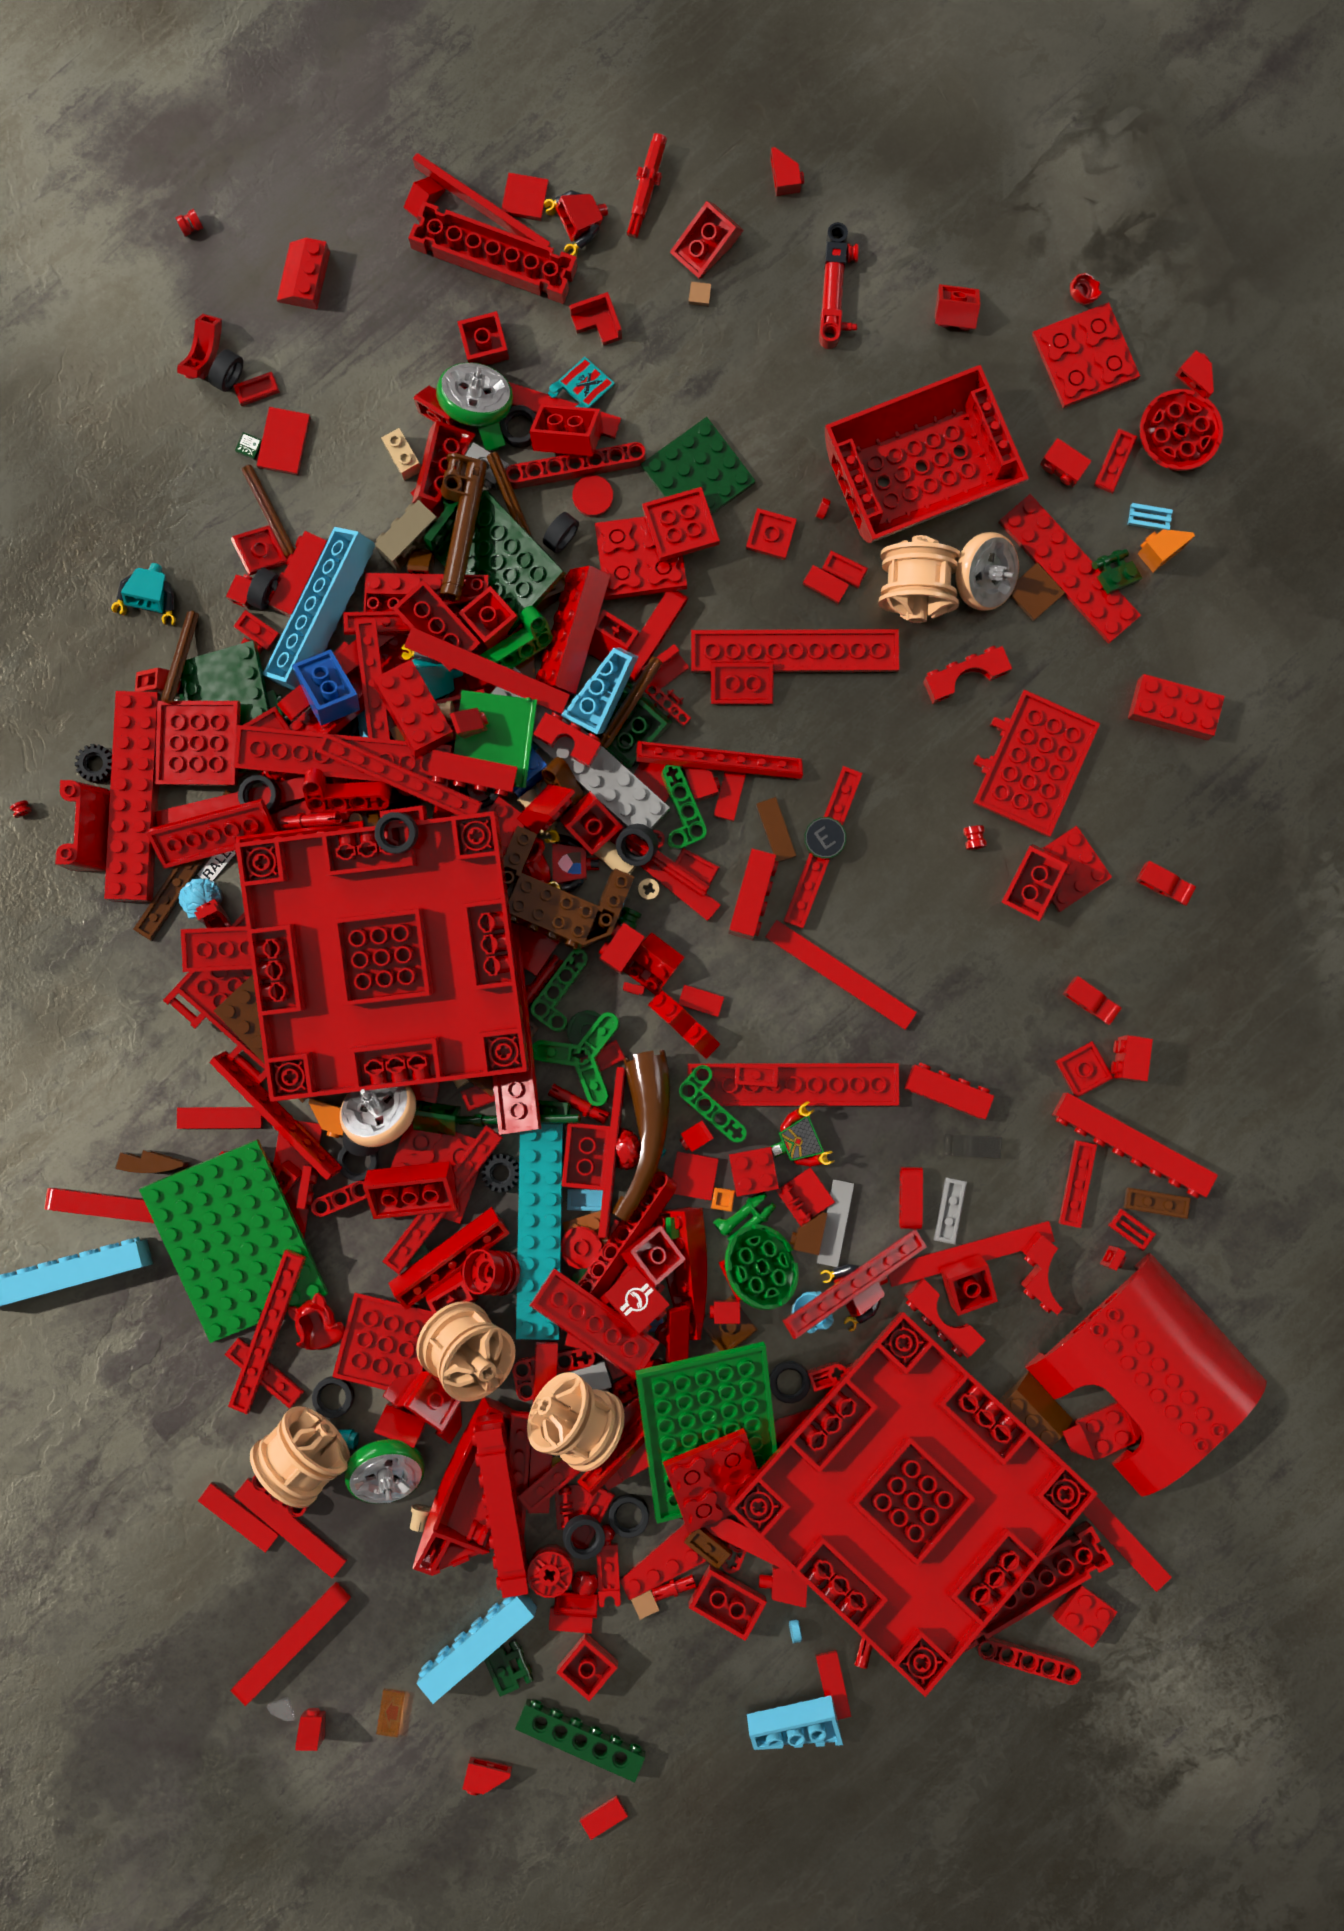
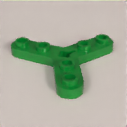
M603 1013L578 1045L538 1040L532 1045L533 1057L542 1062L575 1066L589 1103L593 1106H603L609 1100V1092L596 1057L620 1026L619 1018L613 1013ZM582 1051H585L588 1059H584L583 1063H581V1059L573 1057V1054H582Z

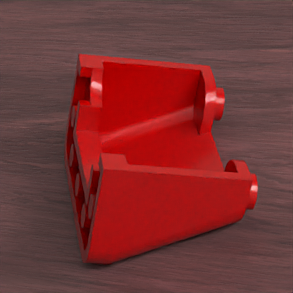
M60 780L61 797L66 801L76 802L74 843H66L58 847L55 864L70 871L104 872L106 871L110 790L77 781Z

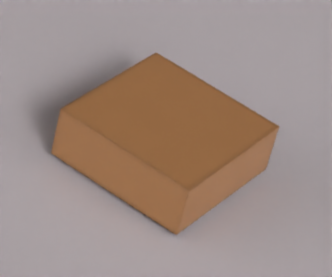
M691 282L689 304L709 306L711 284Z
M651 1590L631 1599L639 1619H643L660 1610Z

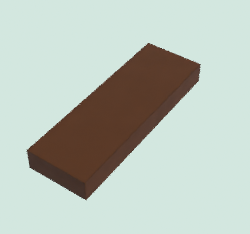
M776 797L756 803L772 853L776 855L775 861L782 862L796 857Z
M1126 1187L1123 1208L1188 1219L1191 1198Z

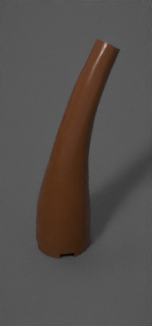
M660 1050V1055H654V1051L634 1054L631 1061L627 1057L624 1058L641 1142L640 1157L634 1179L624 1197L620 1196L611 1211L625 1222L629 1221L646 1194L657 1170L665 1143L670 1107L669 1067L665 1050Z

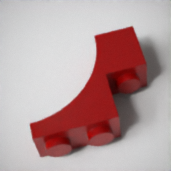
M663 990L648 1004L656 1014L705 1059L720 1045L703 1026Z
M1037 1231L1021 1250L1026 1255L1024 1259L1034 1267L1022 1281L1021 1285L1026 1288L1023 1292L1032 1300L1036 1297L1041 1301L1040 1306L1046 1312L1050 1313L1053 1311L1058 1315L1063 1308L1054 1299L1048 1282L1049 1266L1058 1248Z

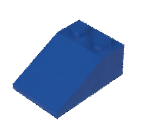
M331 649L292 665L311 709L321 726L360 710L358 695Z

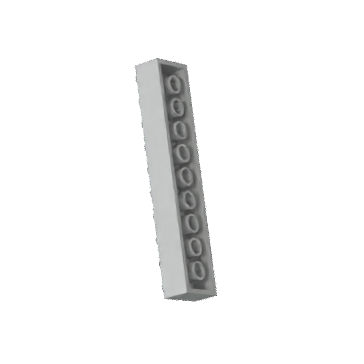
M496 687L491 693L523 698L499 687ZM537 704L533 733L545 712L550 715L552 712L559 716L561 714ZM562 717V718H563L562 721H563L564 723H566V724H568V725H569L570 723H574V722H572V721H570V720H568V719ZM581 728V732L588 735V733L583 728ZM534 735L532 736V742L552 760L556 757L565 760L577 782L588 793L591 791L607 810L626 827L638 823L646 825L653 830L670 811V807L604 747H601L591 767L588 768L571 758L570 754L575 745L571 738H560L552 748L536 739ZM635 834L637 837L644 840L642 836Z

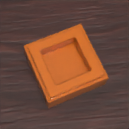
M714 1187L711 1209L732 1212L735 1190Z

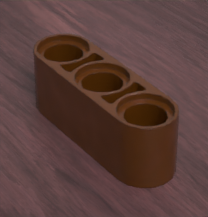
M560 757L554 758L542 770V777L547 785H556L575 791L574 795L570 798L573 802L563 812L565 815L585 796L567 762Z

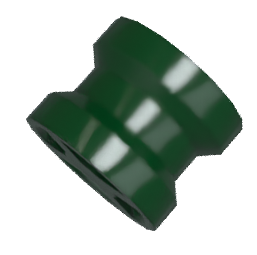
M623 906L621 917L616 922L621 925L625 923L635 930L637 919H640L642 914Z

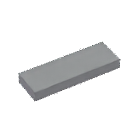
M945 1178L934 1235L935 1241L956 1244L967 1182Z

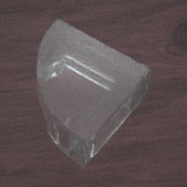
M289 1697L267 1705L269 1712L283 1721L295 1719Z

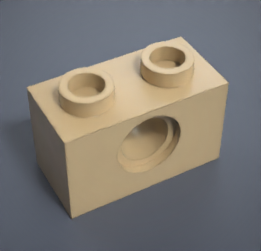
M400 428L381 437L385 448L404 481L420 472V463Z

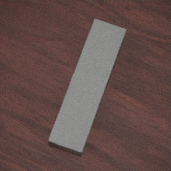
M834 1179L832 1181L830 1195L835 1202L827 1207L826 1213L828 1214L816 1263L838 1267L854 1183Z

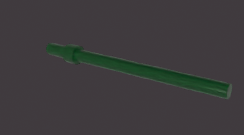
M484 1114L459 1116L458 1118L459 1125L483 1127L485 1124H498L497 1116H485ZM580 1114L540 1115L541 1124L580 1123L581 1121Z

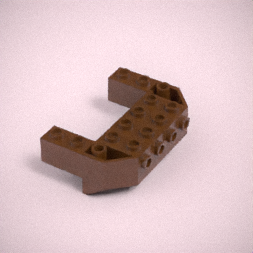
M517 826L503 856L511 922L523 925L530 931L544 934L551 940L565 943L566 946L580 950L607 939L612 934L634 876L615 868L609 876L597 906L521 873L537 834Z

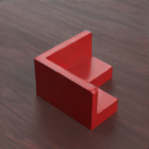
M608 292L569 306L570 316L577 334L597 328L603 346L622 339V329Z

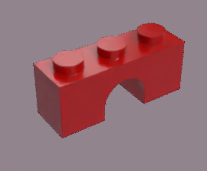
M545 712L533 733L534 737L552 748L560 738H571L575 743L574 749L570 754L571 758L590 768L602 747V744L599 742L600 738L592 733L588 735L582 733L581 728L574 723L569 725L562 721L563 718L554 712L551 715Z

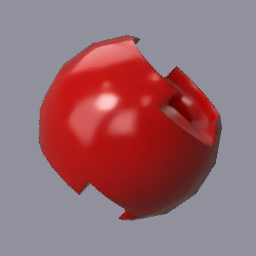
M588 1571L576 1572L571 1581L572 1590L574 1593H579V1596L594 1595L598 1588L597 1577L595 1574L590 1575Z

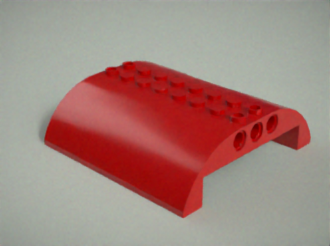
M1150 1252L1134 1266L1137 1271L1046 1355L1039 1353L1025 1366L1053 1399L1065 1396L1084 1385H1097L1104 1388L1134 1420L1141 1431L1142 1439L1139 1447L1133 1453L1126 1449L1111 1464L1141 1497L1153 1494L1167 1487L1199 1463L1249 1415L1261 1399L1267 1384L1263 1376Z

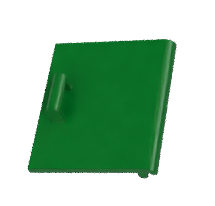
M462 690L459 711L478 708L481 712H485L489 724H486L487 731L465 739L456 733L454 754L516 766L518 770L514 787L526 788L537 699Z

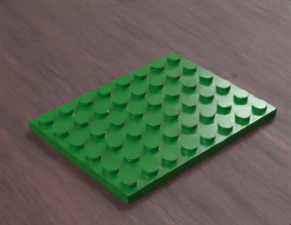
M259 1139L139 1189L210 1343L258 1324L286 1249L306 1257L288 1307H299L304 1302L313 1299V1296L318 1292L323 1297L328 1294L327 1288Z
M764 1342L635 1370L657 1524L682 1518L663 1465L664 1461L742 1428L746 1432L758 1471L777 1450L767 1352Z

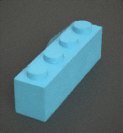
M613 648L597 668L594 675L586 682L584 688L571 701L572 703L560 716L596 734L604 733L638 660V656L622 648Z
M831 1696L747 1714L749 1736L754 1750L782 1749L784 1745L801 1748L803 1744L815 1743L816 1747L825 1746L827 1742H835V1746L843 1745Z

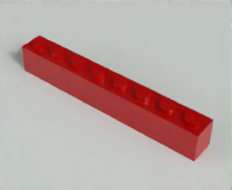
M1068 1092L1063 1093L1052 1113V1116L1056 1117L1055 1121L1065 1127L1068 1124L1075 1128L1074 1132L1083 1137H1086V1135L1093 1137V1142L1102 1147L1107 1145L1113 1148L1112 1153L1122 1158L1124 1155L1131 1158L1130 1162L1140 1168L1143 1165L1150 1169L1149 1173L1158 1178H1161V1176L1169 1179L1168 1183L1176 1188H1180V1186L1188 1190L1187 1194L1198 1199L1199 1196L1207 1197L1218 1177L1216 1173Z

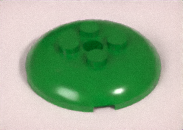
M759 1224L742 1228L732 1237L725 1253V1271L733 1291L743 1302L761 1310H772L786 1304L793 1296L798 1284V1264L794 1262L791 1253L793 1249L778 1231Z

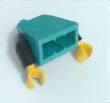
M151 563L148 570L136 568L133 574L121 580L116 596L118 601L112 604V611L117 613L118 607L121 606L120 615H125L127 613L126 605L163 613V610H165L166 614L162 616L163 624L166 625L167 617H171V623L174 626L176 624V618L172 615V611H174V593L171 584L166 580L165 574L161 573L162 567L157 563Z
M403 645L402 649L409 651V653L403 652L402 658L408 660L414 657L412 661L435 701L444 699L449 693L454 691L453 679L462 677V671L453 669L449 672L441 662L405 648Z

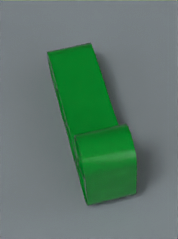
M526 607L520 615L524 628L485 651L480 656L510 669L514 668L552 642L553 635L547 620L535 607Z
M666 765L662 770L661 776L683 826L671 832L667 838L668 845L672 849L677 850L704 838L707 829L679 766ZM669 769H671V771H676V774L674 775L675 781H681L680 783L675 784L673 787H671L670 785L674 782L673 778L671 776L668 777L666 775L669 772ZM680 787L684 789V798L675 796V788ZM684 807L692 808V817L688 818L684 816ZM693 826L701 828L702 833L700 837L692 835L691 828ZM674 834L681 835L683 839L681 845H675L672 842Z
M575 949L568 955L531 1006L532 1015L555 1032L564 1031L568 1025L567 1018L555 1008L588 964V956L581 949ZM582 954V959L584 962H578L575 965V969L578 970L577 972H574V970L567 965L568 963H570L573 966V964L575 963L574 956H580ZM563 971H570L572 973V978L567 982L562 981L560 978ZM553 987L558 988V997L554 999L549 998V989ZM540 1004H544L547 1008L546 1013L542 1016L537 1015L535 1012L536 1007ZM555 1017L563 1018L564 1023L560 1028H555L552 1025Z
M706 1065L696 1067L679 1088L680 1096L729 1140L737 1143L742 1142L747 1134L746 1128L703 1091V1088L712 1078L711 1069ZM700 1069L707 1070L709 1074L708 1079L700 1081L696 1076L697 1071ZM691 1085L694 1087L695 1093L692 1097L684 1096L682 1092L684 1086ZM701 1099L710 1101L711 1107L708 1111L700 1110L698 1104ZM724 1113L726 1115L727 1121L724 1125H718L715 1122L716 1114ZM732 1120L735 1122L731 1125L733 1128L738 1129L740 1127L742 1129L740 1132L742 1137H735L734 1139L732 1137L733 1132L730 1129L725 1132L723 1128L727 1127Z

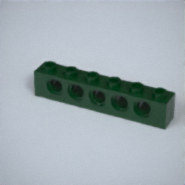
M526 1700L515 1730L635 1783L645 1760L646 1751L636 1743H631L630 1745L623 1742L620 1736L605 1734L601 1728L595 1725L587 1726L577 1717L572 1716L569 1718L563 1715L564 1713L557 1708L549 1709L543 1706L544 1704L539 1700ZM538 1717H544L546 1718L547 1723L544 1725H540L537 1723L536 1719ZM560 1725L565 1726L567 1732L563 1734L558 1733L556 1727ZM579 1734L585 1735L587 1740L585 1742H578L576 1736ZM603 1743L607 1746V1749L599 1751L595 1746ZM623 1752L627 1755V1758L619 1760L615 1755Z

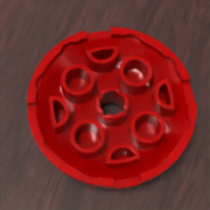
M1187 389L1170 390L1157 396L1147 406L1140 421V438L1147 454L1159 465L1176 471L1192 470L1207 463L1215 455L1223 437V423L1215 405L1208 398L1205 399L1196 394L1195 391ZM1176 429L1182 430L1183 433H1184V436L1179 435L1177 432H1175V430H1176Z

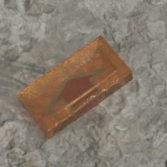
M384 1688L376 1734L398 1738L405 1691Z

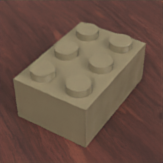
M419 500L415 504L411 503L406 508L405 514L401 518H396L392 522L391 528L386 533H381L376 539L375 546L380 556L399 573L408 564L411 552L422 549L425 546L424 537L436 522L437 517Z

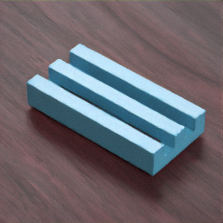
M1132 503L1130 505L1128 525L1155 530H1170L1173 510ZM1134 510L1143 511V512H1149V513H1155V514H1161V515H1166V517H1165V516H1159V515H1153V514H1147V513H1141V512H1135ZM1133 517L1165 522V525L1134 520Z

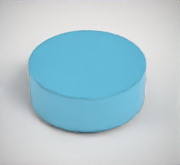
M789 1621L792 1642H801L802 1634L799 1621Z

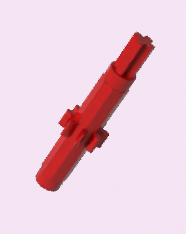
M659 133L653 134L644 167H638L636 177L639 180V185L627 230V236L638 237L642 220L645 218L654 185L659 186L662 173L658 171L667 137Z

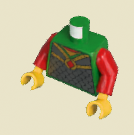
M807 1101L800 1108L787 1115L780 1125L781 1132L778 1133L781 1142L770 1147L775 1158L787 1153L789 1160H793L797 1165L812 1167L832 1164L835 1160L829 1161L827 1155L833 1152L823 1151L809 1118V1115L815 1110L807 1111L806 1105L810 1103Z

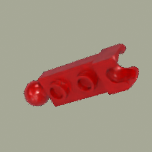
M604 1525L602 1528L605 1533V1544L601 1552L597 1554L599 1607H604L605 1598L608 1596L614 1598L615 1605L618 1607L621 1605L618 1543L611 1544L615 1537V1532L609 1525Z

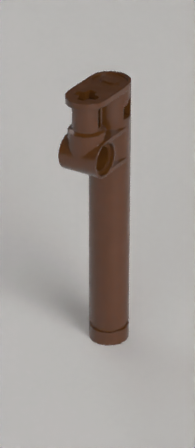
M450 453L446 457L448 468L444 472L440 489L444 498L459 503L440 597L447 601L457 602L461 599V590L463 589L487 464L476 458ZM451 484L455 489H451L447 485Z

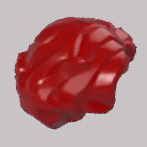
M621 1128L620 1137L615 1145L618 1154L616 1167L622 1170L633 1169L639 1162L641 1142L634 1132Z

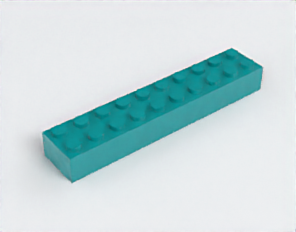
M541 1124L542 1129L520 1132L517 1254L520 1277L517 1284L516 1339L559 1340L560 1327L529 1306L552 1269L555 1268L560 1273L562 1269L564 1124Z

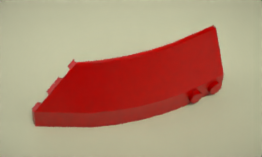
M482 1398L455 1449L435 1496L413 1564L414 1570L434 1576L441 1573L440 1570L444 1568L458 1566L470 1561L469 1558L478 1554L484 1555L490 1552V1529L482 1546L478 1545L474 1540H466L473 1520L476 1519L480 1524L484 1525L486 1524L487 1508L483 1507L482 1501L484 1487L480 1488L479 1484L480 1466H476L475 1460L477 1446H473L472 1442L473 1425L477 1424L478 1416L504 1413L506 1435L509 1444L511 1411H515L514 1409L494 1399Z

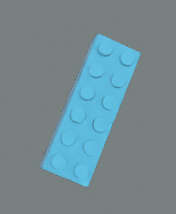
M528 1595L507 1597L500 1605L495 1603L487 1611L488 1614L484 1619L481 1617L476 1619L471 1624V1628L467 1633L465 1631L461 1632L454 1639L455 1642L450 1648L447 1645L438 1653V1657L434 1662L429 1660L421 1667L422 1670L418 1674L419 1678L416 1684L434 1704L534 1618L537 1606Z

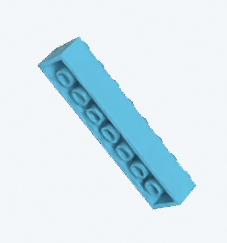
M334 527L263 672V676L280 686L292 690L300 685L292 665L323 653L327 649L328 642L337 628L340 617L345 612L346 605L355 591L357 582L373 554L375 547L373 541L360 532Z
M139 1237L121 1241L122 1246H119V1243L100 1247V1252L97 1248L79 1253L80 1257H78V1254L59 1258V1263L57 1260L37 1264V1266L1 1274L0 1306L152 1265L153 1261L148 1241H140Z

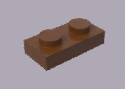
M703 1527L691 1532L684 1541L685 1544L717 1570L732 1552V1550Z

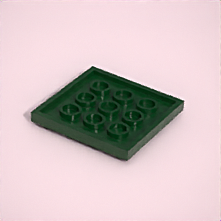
M708 417L702 419L641 463V468L663 497L702 487L711 515L749 489L756 482Z

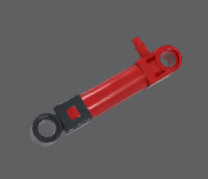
M840 222L830 225L826 238L823 301L819 331V343L826 349H833L838 345L841 331L857 330V324L842 322V296L848 229ZM837 234L840 235L842 238L836 239L833 237V235ZM832 333L835 337L828 338L825 334Z

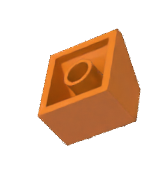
M1166 529L1161 530L1158 534L1154 531L1140 545L1142 549L1138 555L1154 573L1183 550L1195 535L1193 532Z

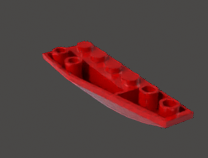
M365 573L364 612L394 611L392 608L422 580H425L440 597L444 574ZM465 575L460 601L452 602L441 599L447 606L474 600L489 587V575Z
M687 1207L662 1210L656 1219V1226L661 1225L666 1232V1217H674L675 1229H679V1237L671 1240L686 1258L683 1263L665 1277L673 1307L687 1305L690 1308L689 1339L699 1340L701 1339L707 1295V1247L703 1208Z

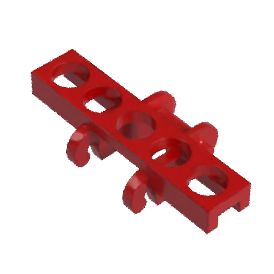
M652 682L648 685L644 692L656 702L654 704L656 707L659 704L669 713L667 715L669 719L672 717L682 727L691 720V717L678 706L683 704L684 698L679 699L673 693L674 689L668 690V694L665 695ZM650 687L656 691L654 694L648 691ZM660 694L661 697L657 700L656 695ZM670 696L677 702L676 704L669 698ZM670 701L671 707L665 708L663 703ZM680 715L686 718L685 722L679 720Z

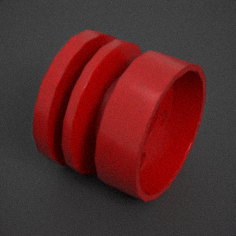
M474 1250L466 1257L463 1264V1282L467 1290L473 1294L506 1296L512 1293L518 1284L520 1277L519 1263L516 1257L508 1251Z
M547 1544L540 1547L533 1554L527 1569V1580L530 1588L544 1598H555L562 1595L569 1588L574 1574V1561L571 1554L564 1547L557 1544ZM547 1569L550 1572L555 1571L553 1577L551 1575L546 1576Z

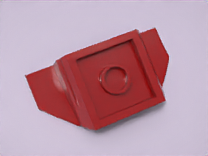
M428 1371L394 1378L382 1396L396 1407L404 1406L436 1429L435 1434L448 1444H451L462 1427V1401L452 1398L444 1390L439 1378Z
M1117 1402L1077 1419L1075 1422L1076 1426L1062 1431L1071 1452L1093 1460H1099L1132 1445L1141 1436V1431L1137 1424Z

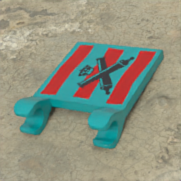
M583 357L564 376L550 385L548 395L555 398L564 389L580 403L575 407L590 408L615 383L591 361Z

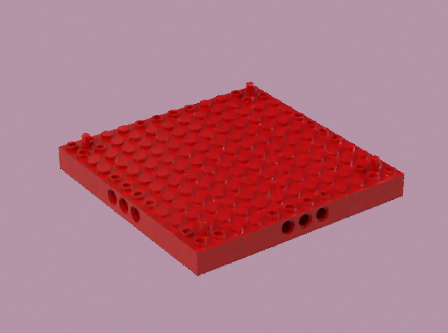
M497 811L415 821L418 827L416 844L409 851L399 854L386 852L378 845L375 839L376 826L235 843L270 1102L358 1092L362 1089L366 1091L527 1072L530 1069ZM404 822L387 824L384 829L386 841L393 846L404 844L409 837L408 826Z
M899 1312L727 1505V1508L926 1697L1098 1493L904 1312Z

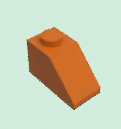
M309 1099L308 1103L322 1130H326L327 1135L334 1138H339L340 1135L343 1136V1129L340 1123L341 1107Z

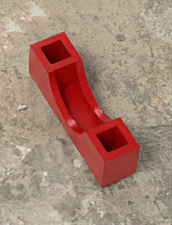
M996 646L989 647L984 650V654L977 656L975 653L966 657V661L958 664L955 661L946 666L947 669L942 671L935 669L927 673L923 683L932 704L952 697L955 692L957 678L965 673H979L989 681L1009 674L1012 667L1003 646L998 648Z
M920 1279L904 1295L908 1299L906 1304L914 1312L918 1309L923 1314L921 1319L929 1327L934 1325L939 1330L936 1334L944 1342L949 1340L954 1345L951 1349L960 1358L964 1355L968 1359L986 1341L968 1323L961 1326H950L940 1319L937 1312V1301L940 1294L925 1279Z

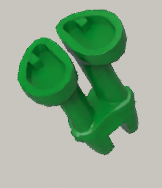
M761 1192L753 1198H748L746 1204L728 1219L718 1218L713 1221V1224L726 1237L749 1214L753 1215L746 1224L726 1238L730 1242L732 1237L742 1228L767 1222L776 1205L772 1202L760 1212L756 1206L767 1197L765 1192Z

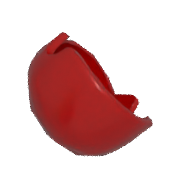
M1087 273L1078 274L1071 281L1070 294L1074 301L1079 304H1092L1102 294V291L1099 289L1100 282Z

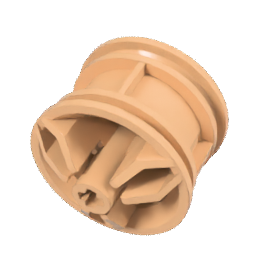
M923 535L912 537V542L904 540L898 544L883 548L881 551L882 568L888 573V584L881 588V597H879L878 605L886 611L900 614V617L913 623L927 622V615L934 619L956 610L959 606V600L956 598L957 589L951 586V576L958 567L957 561L961 555L960 551L954 547L939 544L938 540Z
M460 1301L443 1307L426 1322L417 1341V1357L426 1371L439 1378L444 1390L452 1398L468 1402L486 1397L505 1381L514 1364L515 1344L505 1330L492 1324L487 1313L479 1305Z
M571 1372L559 1374L542 1388L531 1407L527 1423L529 1442L539 1452L560 1455L563 1461L577 1471H591L603 1464L616 1448L623 1431L624 1408L616 1395L592 1389L577 1374Z
M302 1406L290 1408L284 1414L278 1426L270 1434L257 1441L250 1451L252 1469L262 1486L279 1501L296 1508L310 1506L317 1499L323 1487L348 1468L347 1461L350 1458L348 1446L337 1428L318 1412Z

